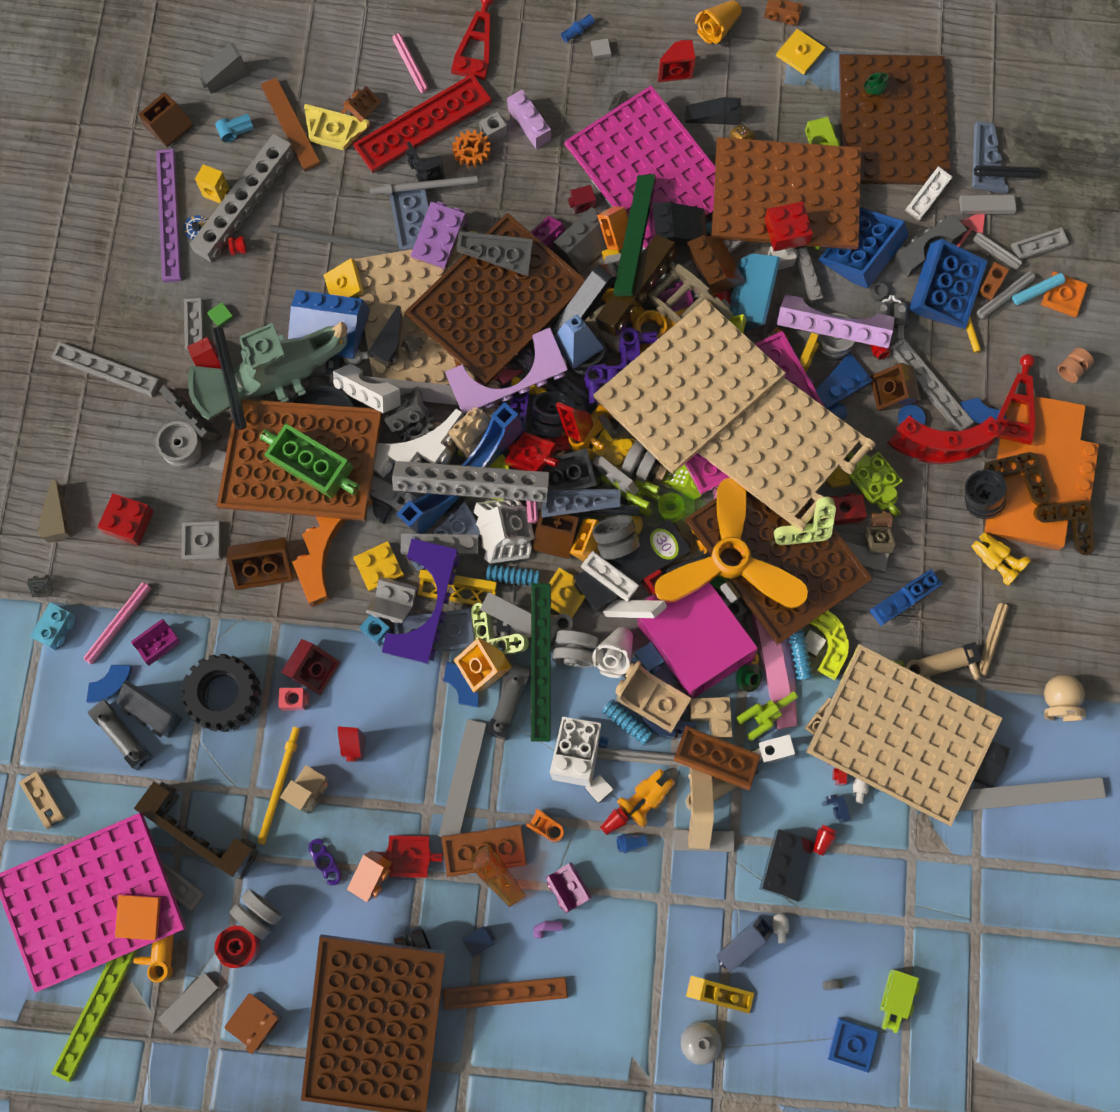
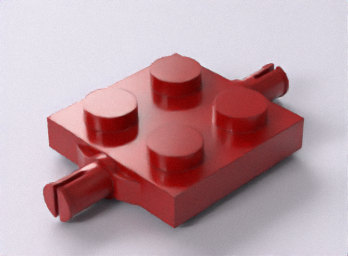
M526 432L523 433L518 441L512 443L507 448L510 450V453L505 459V463L518 470L541 472L547 464L556 468L559 465V460L551 457L557 449L556 444Z
M389 835L386 852H376L392 862L389 868L391 872L388 877L428 878L430 861H443V858H435L443 857V853H431L429 848L430 837Z

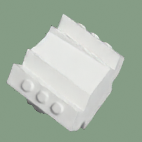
M512 499L476 503L474 513L478 516L476 525L480 530L481 547L486 550L484 559L489 563L529 558L532 549L530 541L535 537L532 524L528 522L527 507H524L519 500Z

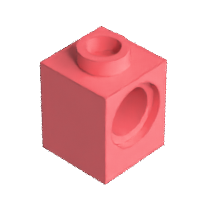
M279 688V708L282 711L306 710V705H309V693H306L304 688ZM293 695H299L298 702L291 704L290 698Z

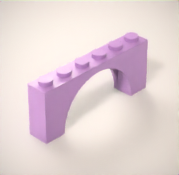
M785 294L780 307L777 325L888 348L895 317L878 313L874 317L867 319H847L831 316L809 307L801 297Z
M548 328L532 335L535 346L534 364L529 374L512 387L505 389L485 387L474 381L468 375L463 365L446 371L445 374L463 415L467 414L474 407L479 409L484 406L485 409L495 406V401L497 400L507 401L513 398L512 394L516 392L520 394L530 391L529 387L535 384L537 387L548 383L547 379L552 377L556 380L565 376L564 372L567 371V367L551 329Z

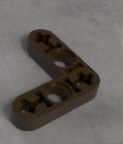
M1027 452L993 460L985 464L984 469L989 470V467H992L993 470L998 469L996 472L1001 474L1003 478L1023 473L1032 502L1037 506L1048 503L1050 491L1039 457L1035 453ZM1027 458H1030L1031 461L1034 460L1032 465L1025 463ZM1013 462L1016 465V469L1008 470L1005 464ZM1000 464H1002L1003 473H1001V469H999ZM1038 475L1041 481L1039 483H1032L1030 476ZM1041 487V495H1045L1043 500H1041L1040 498H1036L1038 495L1037 488Z
M1073 500L1041 504L1035 508V519L1043 523L1072 519L1075 551L1086 556L1093 552L1092 506L1089 502ZM1081 504L1082 506L1086 507L1084 510H1082V513L1080 511H1073L1072 509L1081 508ZM1061 506H1066L1067 513L1064 516L1058 514ZM1044 509L1047 512H1053V515L1046 514L1043 518L1042 516H1040V513H1042ZM1085 522L1088 526L1087 530L1080 533L1078 527L1081 523ZM1084 543L1088 544V547H1085V551L1080 548Z

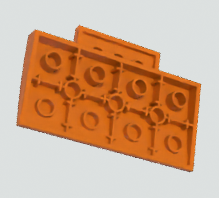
M1034 397L1035 430L1031 445L1000 439L996 460L1033 452L1039 457L1050 491V498L1047 504L1073 500H1085L1090 503L1099 444L1080 440L1085 405ZM1010 402L1005 413L1006 418L1028 424L1027 405ZM1027 458L1025 463L1032 465L1034 460L1031 461L1030 458ZM1013 462L1005 464L1008 470L1016 469V465ZM1000 464L999 469H1001V473H1003L1002 464ZM1024 474L1004 477L1007 486L1005 509L1000 515L992 519H986L984 532L991 536L1050 549H1062L1065 545L1068 520L1048 523L1036 520L1034 510L1037 505L1031 500ZM1038 475L1030 476L1032 483H1039L1041 481ZM1041 487L1037 488L1038 495L1036 498H1040L1041 500H1043L1045 495H1041ZM1081 504V508L1072 509L1073 511H1080L1082 513V510H1084L1086 507L1082 506ZM1061 506L1058 514L1064 516L1067 513L1066 506ZM1043 509V512L1040 513V516L1044 518V515H1053V512H1047Z

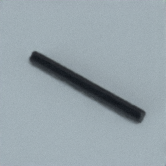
M217 326L213 328L212 332L235 428L243 430L246 429L247 425L224 329Z

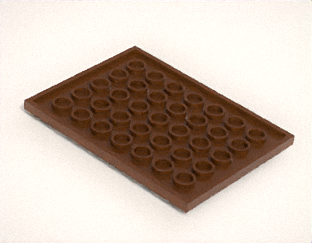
M840 54L841 146L861 148L860 184L924 185L938 166L950 174L945 56ZM874 73H887L890 78V84L881 95L867 94L863 86L868 77Z
M508 212L486 234L533 239L529 276L464 254L405 311V315L463 365L484 386H487L533 340V334L543 331L567 307L585 282V279Z
M746 490V516L741 540L746 542L750 548L751 557L776 566L795 576L806 585L808 591L807 599L803 605L797 608H789L763 594L742 575L737 578H728L778 646L869 583L873 578L834 527L831 537L825 541L789 545L777 544L774 531L779 527L791 526L792 524ZM717 498L685 518L688 526L711 556L713 548L721 540L717 517ZM810 499L796 518L801 519L814 504V501ZM814 516L809 520L807 524L813 523ZM729 548L723 550L719 558L728 566H737L741 563L743 556L737 550Z
M320 935L301 1101L378 1112H427L446 951Z

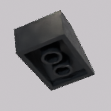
M672 202L652 203L650 211L652 239L655 235L675 242V245H687V242L703 235L707 236L704 208Z
M590 448L555 457L554 459L559 460L558 467L547 464L541 471L549 472L548 490H579L602 486L598 468L593 464L595 459L594 451Z

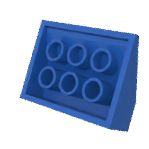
M859 207L858 248L828 247L819 258V262L853 284L868 289L909 236L905 221Z
M944 239L931 243L908 311L923 318L965 329L988 261Z
M296 290L290 310L288 339L304 337L327 326H335L339 322H344L348 328L347 345L336 355L355 359L370 308L360 298Z

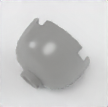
M691 1023L681 1034L680 1045L682 1053L692 1063L697 1065L710 1064L719 1056L722 1047L721 1036L716 1028L709 1023Z

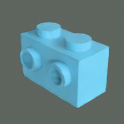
M49 603L30 637L57 650L63 644L67 631L73 627L76 616Z

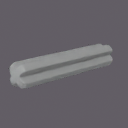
M981 232L977 233L973 241L1015 270L1021 266V259Z

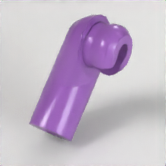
M546 920L535 925L532 930L534 931V938H544V931H562V921Z

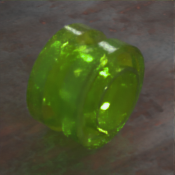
M677 493L664 494L658 502L660 516L666 521L668 519L671 522L680 520L685 514L683 498ZM675 504L677 507L675 510L669 511L667 506Z

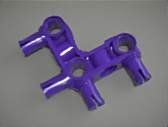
M626 328L619 338L618 348L619 353H621V364L619 366L594 365L587 369L584 380L586 387L589 389V405H594L595 402L596 405H600L594 398V394L640 355V344H653L656 342V332L640 333V331L633 328ZM624 336H630L633 341L627 342ZM590 373H595V374H597L598 379H596V380L591 379V378L589 377V374H590Z

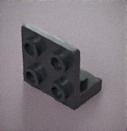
M411 142L406 143L408 149L406 154L409 158L407 161L412 170L415 169L417 172L418 182L445 179L443 163L439 156L429 158L426 162L422 163Z

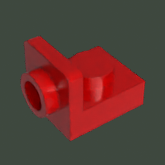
M543 436V439L556 444L557 449L554 453H559L563 450L565 452L571 451L568 436Z

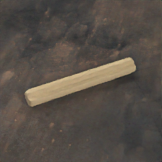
M1004 603L997 605L981 654L982 661L977 666L979 675L982 676L988 673L1009 606Z

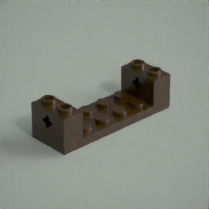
M153 781L134 809L139 813L143 812L146 818L232 878L241 879L260 853L255 849L257 845L249 839L242 838L240 840L235 838L225 853L217 848L208 847L210 843L207 840L198 836L194 837V832L191 829L180 824L177 825L178 820L167 815L180 797L175 793L177 789L163 781L160 784Z

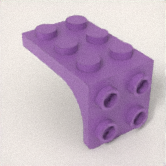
M431 202L410 255L411 258L446 270L459 231H461L463 226H469L464 211L455 207L454 209L448 208L442 202Z

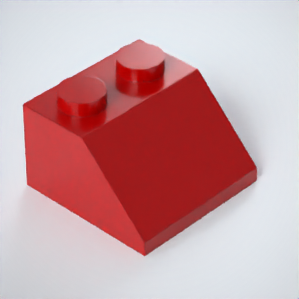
M692 40L674 42L661 57L658 83L693 78L696 58Z

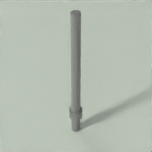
M477 176L396 185L387 183L384 186L369 188L370 195L381 193L390 195L392 192L478 183Z

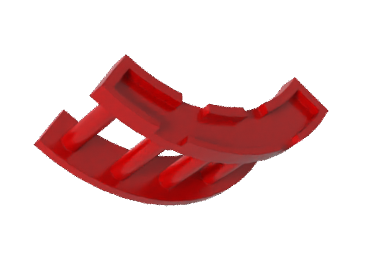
M909 415L896 428L898 432L887 444L907 457L919 459L918 461L952 464L975 457L993 444L994 441L992 439L1003 432L1005 428L990 416L981 424L967 430L941 431L929 428Z

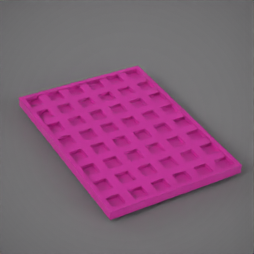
M651 85L565 141V146L612 207H625L628 219L637 176L655 174L657 178L652 203L672 202L704 208L705 218L713 213L715 166ZM650 213L643 243L645 249L652 241Z
M143 812L0 873V899L35 993L186 929ZM118 895L161 897L157 940L115 937Z

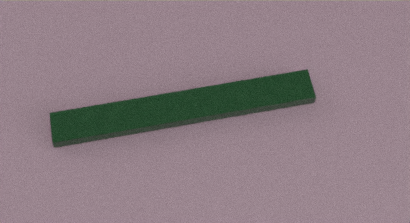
M655 174L637 176L613 290L615 297L633 296L657 179Z
M531 583V742H551V583Z

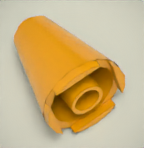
M730 0L701 11L695 19V24H698L697 32L700 37L709 44L721 42L741 15V5L735 0Z

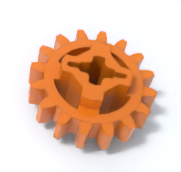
M467 129V134L460 132V137H455V142L452 143V152L455 155V160H460L461 166L466 163L467 168L470 167V164H473L474 168H476L477 163L483 165V160H488V155L491 154V145L488 142V137H483V132L476 134V129H474L473 133H470L469 129Z

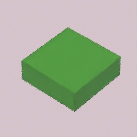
M223 303L207 312L216 326L220 327L234 318Z

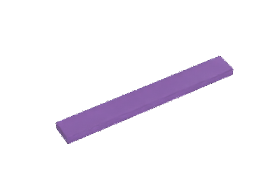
M174 149L156 150L162 281L164 283L182 281L176 152Z

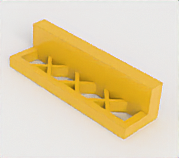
M420 569V583L417 596L437 599V594H435L437 587L434 578L427 570ZM456 575L454 584L450 585L455 592L451 594L449 601L467 605L483 603L478 596L484 592L496 595L497 582ZM424 582L433 583L436 589L430 593L423 592ZM464 589H469L473 596L469 599H463L459 593Z

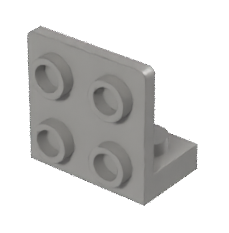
M380 577L375 598L368 606L366 613L377 618L389 619L394 623H404L414 607L417 587Z

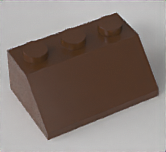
M703 235L687 242L688 254L703 283L709 288L708 293L711 296L745 282L722 238Z
M286 537L228 546L227 561L235 590L293 581Z

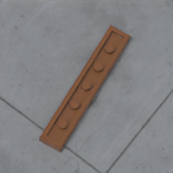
M277 77L260 84L304 172L321 165Z
M566 977L443 989L444 1010L568 998Z

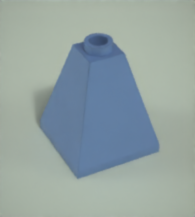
M578 314L567 320L554 336L561 355L573 369L604 349Z

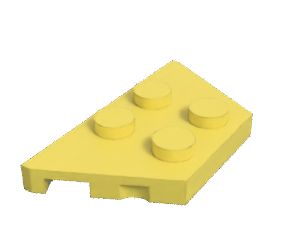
M308 104L304 105L310 142L344 151L370 127L369 120L364 119L360 122L354 116Z

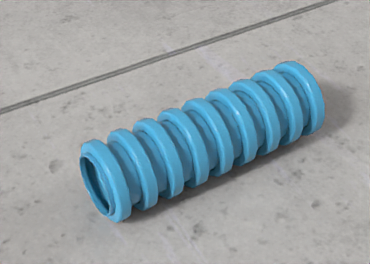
M489 564L486 579L487 581L493 580V582L499 581V583L505 581V584L511 582V584L517 583V585H520L522 583L523 586H526V584L531 586V583L540 582V571H534L533 569L528 571L526 568L522 570V568L516 569V567L510 569L509 566L507 568L501 566L500 568L498 565L492 567Z
M802 629L790 637L791 640H789V643L792 644L790 649H793L791 653L794 655L793 661L796 663L794 667L797 668L795 673H798L796 678L799 680L809 679L814 676L811 673L813 669L812 667L810 668V656L807 654L809 650L806 649L808 644H805V631L803 632Z
M614 699L610 700L602 710V713H606L608 718L611 717L613 722L616 721L618 726L621 725V729H626L627 734L631 733L632 738L636 737L637 742L641 741L642 746L645 745L652 737L653 731H649L647 726H643V723L640 724L639 720H635L633 715L630 716L629 711L625 712L624 707L620 708L619 703L615 704Z

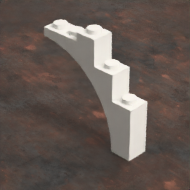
M455 409L440 426L420 438L396 444L378 443L374 472L384 478L391 471L395 461L421 463L422 458L431 464L445 465L451 455L447 447L453 443V439L448 434V431L464 417L463 413Z

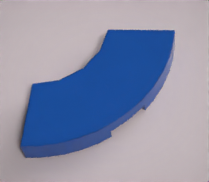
M979 397L960 403L972 420L979 424L990 416L996 420L1001 410L987 407Z
M447 662L443 682L452 685L456 689L458 704L478 708V691L473 693L458 666Z
M111 665L109 672L104 678L97 682L89 683L86 702L98 703L102 699H110L122 688L123 682L125 680L128 681L132 666Z

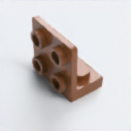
M249 993L224 1028L247 1046L245 1050L255 1054L282 1019V1016Z

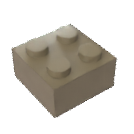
M890 527L866 528L864 538L869 553L893 552L895 542Z

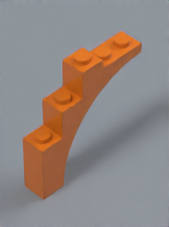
M369 498L368 506L373 504L371 498ZM316 517L320 527H311L302 534L310 555H300L292 563L311 607L329 601L325 584L326 557L338 530L348 519Z

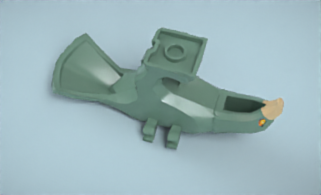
M339 322L335 326H327L304 337L286 339L283 334L278 336L273 323H270L267 326L257 328L240 336L241 354L244 362L233 368L240 400L276 391L279 401L288 402L289 398L284 387L292 383L299 396L307 394L301 379L310 376L318 366H322L347 345V325L344 322ZM190 366L187 374L189 395L202 417L211 420L228 410L230 403L222 370Z

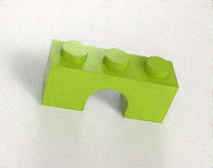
M828 117L807 122L805 133L809 144L840 146V141L834 134V125L830 123Z

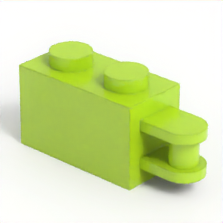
M890 970L879 1009L885 1012L882 1029L886 1030L888 1028L893 1030V1033H897L901 1019H908L913 1014L914 1004L912 1002L914 995H917L919 992V978L897 970ZM891 1014L896 1016L895 1022L889 1020Z

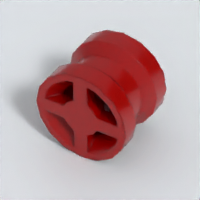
M239 236L237 239L233 237L228 238L231 256H235L237 253L247 254L244 236Z

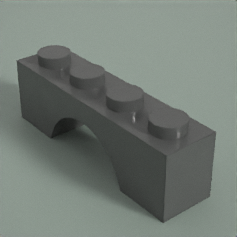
M954 214L949 217H943L938 221V225L935 227L930 226L925 230L924 235L921 237L916 236L907 247L902 246L897 250L894 262L907 277L922 267L925 261L924 248L940 239H944L952 244L962 239L967 229Z

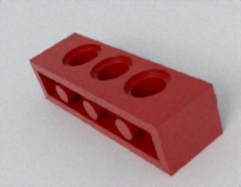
M851 493L840 498L838 496H829L833 498L836 507L833 526L863 522L867 517L863 495ZM839 506H845L848 512L841 511Z

